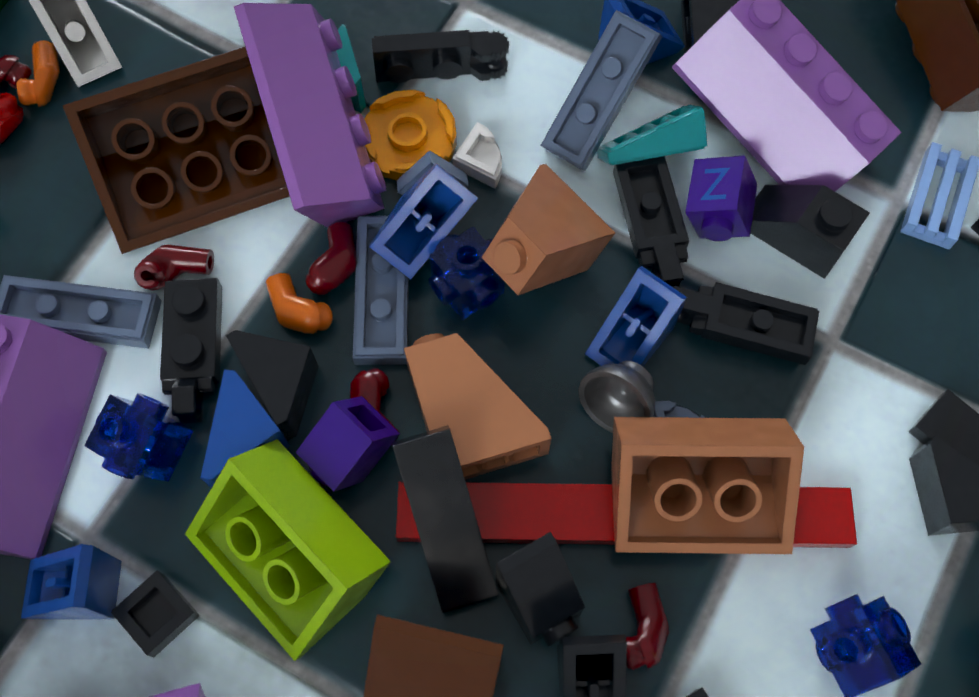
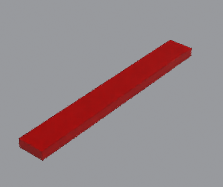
M398 482L397 542H421L404 483ZM466 482L483 543L530 544L551 532L558 544L615 545L612 484ZM800 487L793 547L852 548L857 545L851 488Z

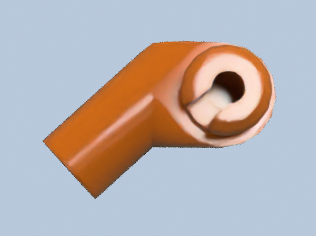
M45 40L38 41L32 46L34 79L24 78L16 82L18 100L25 106L38 104V107L49 103L60 72L58 53L54 44Z
M278 273L266 280L265 283L277 321L283 327L306 334H314L317 330L325 331L330 327L333 321V313L330 306L325 302L316 303L314 300L298 297L291 276L288 273Z

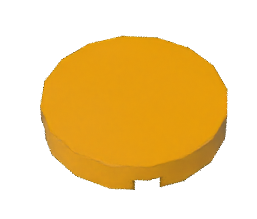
M413 89L393 91L378 98L369 107L370 112L364 119L371 135V143L365 146L370 162L375 161L378 164L383 177L398 180L429 150L448 162L452 159L457 145L455 118L447 105L438 98L435 101L432 98L425 97V92Z

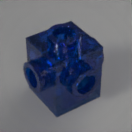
M474 227L460 235L452 234L444 238L435 247L434 252L429 255L432 276L428 278L433 292L444 305L450 304L462 320L477 310L485 309L493 304L504 293L505 288L504 280L482 258L492 239L489 238L485 241Z
M137 393L134 401L110 394L84 446L105 458L101 466L113 474L127 479H134L138 475L169 482L194 430L166 416L169 406L159 400L141 393Z
M855 594L825 608L830 620L810 629L816 641L815 647L820 662L826 670L833 673L845 697H855L901 679L921 665L910 644L911 634L906 621L896 609L890 608L884 596L863 605L859 595Z

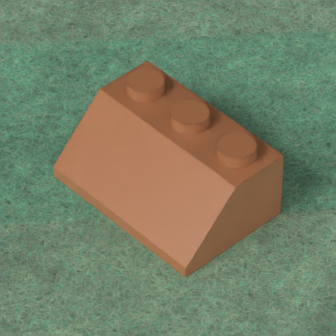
M614 417L611 474L615 551L621 553L792 554L804 445L787 420L783 418Z

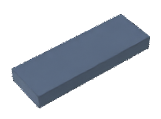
M616 10L540 146L577 168L586 171L662 39L661 34Z
M358 216L357 265L353 333V361L355 365L407 364L404 348L408 347L409 278L369 247L388 216Z
M4 275L0 285V315L31 319L84 341L147 349L150 347L162 303L156 293Z

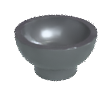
M622 361L619 364L599 366L590 371L579 384V398L584 410L594 422L613 433L614 417H653L655 411L653 378L643 366L636 362Z

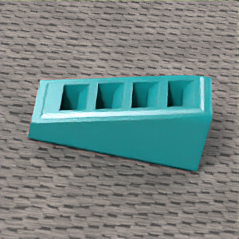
M695 105L682 106L603 144L597 150V157L609 165H616L705 149L704 147L708 145L704 109Z

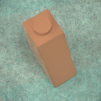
M546 164L538 167L482 258L517 295H521L589 270L615 235V232Z
M440 333L429 334L417 339L412 346L404 348L407 367L426 430L431 431L449 426L465 480L549 454L552 438L546 425L458 333L447 336Z

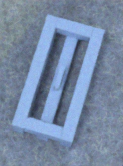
M932 142L924 153L900 233L950 250L958 241L979 168V157L971 155L968 160L960 158L961 151L951 149L947 154L940 151L942 145ZM938 165L943 167V171L927 225L924 226L918 223L935 167ZM958 172L961 173L944 232L938 230L955 173Z

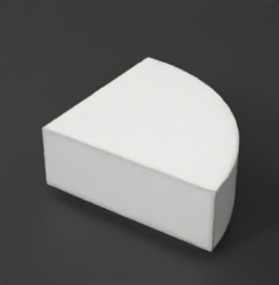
M477 122L452 158L453 165L467 173V175L496 189L502 173L501 152L492 132Z

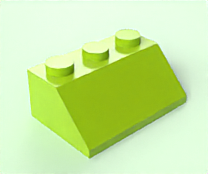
M278 439L228 459L185 533L186 537L294 661L311 649L367 595L391 563L386 555Z

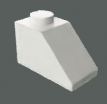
M29 0L77 87L122 68L86 0Z

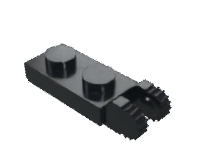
M469 30L374 36L372 38V50L376 82L391 81L403 83L410 79L433 77L448 80L459 75L472 74L480 81L501 78V76H505L508 67V60H506V54L509 51L508 37H505L504 33L501 34L499 31L489 33L488 31L469 32Z

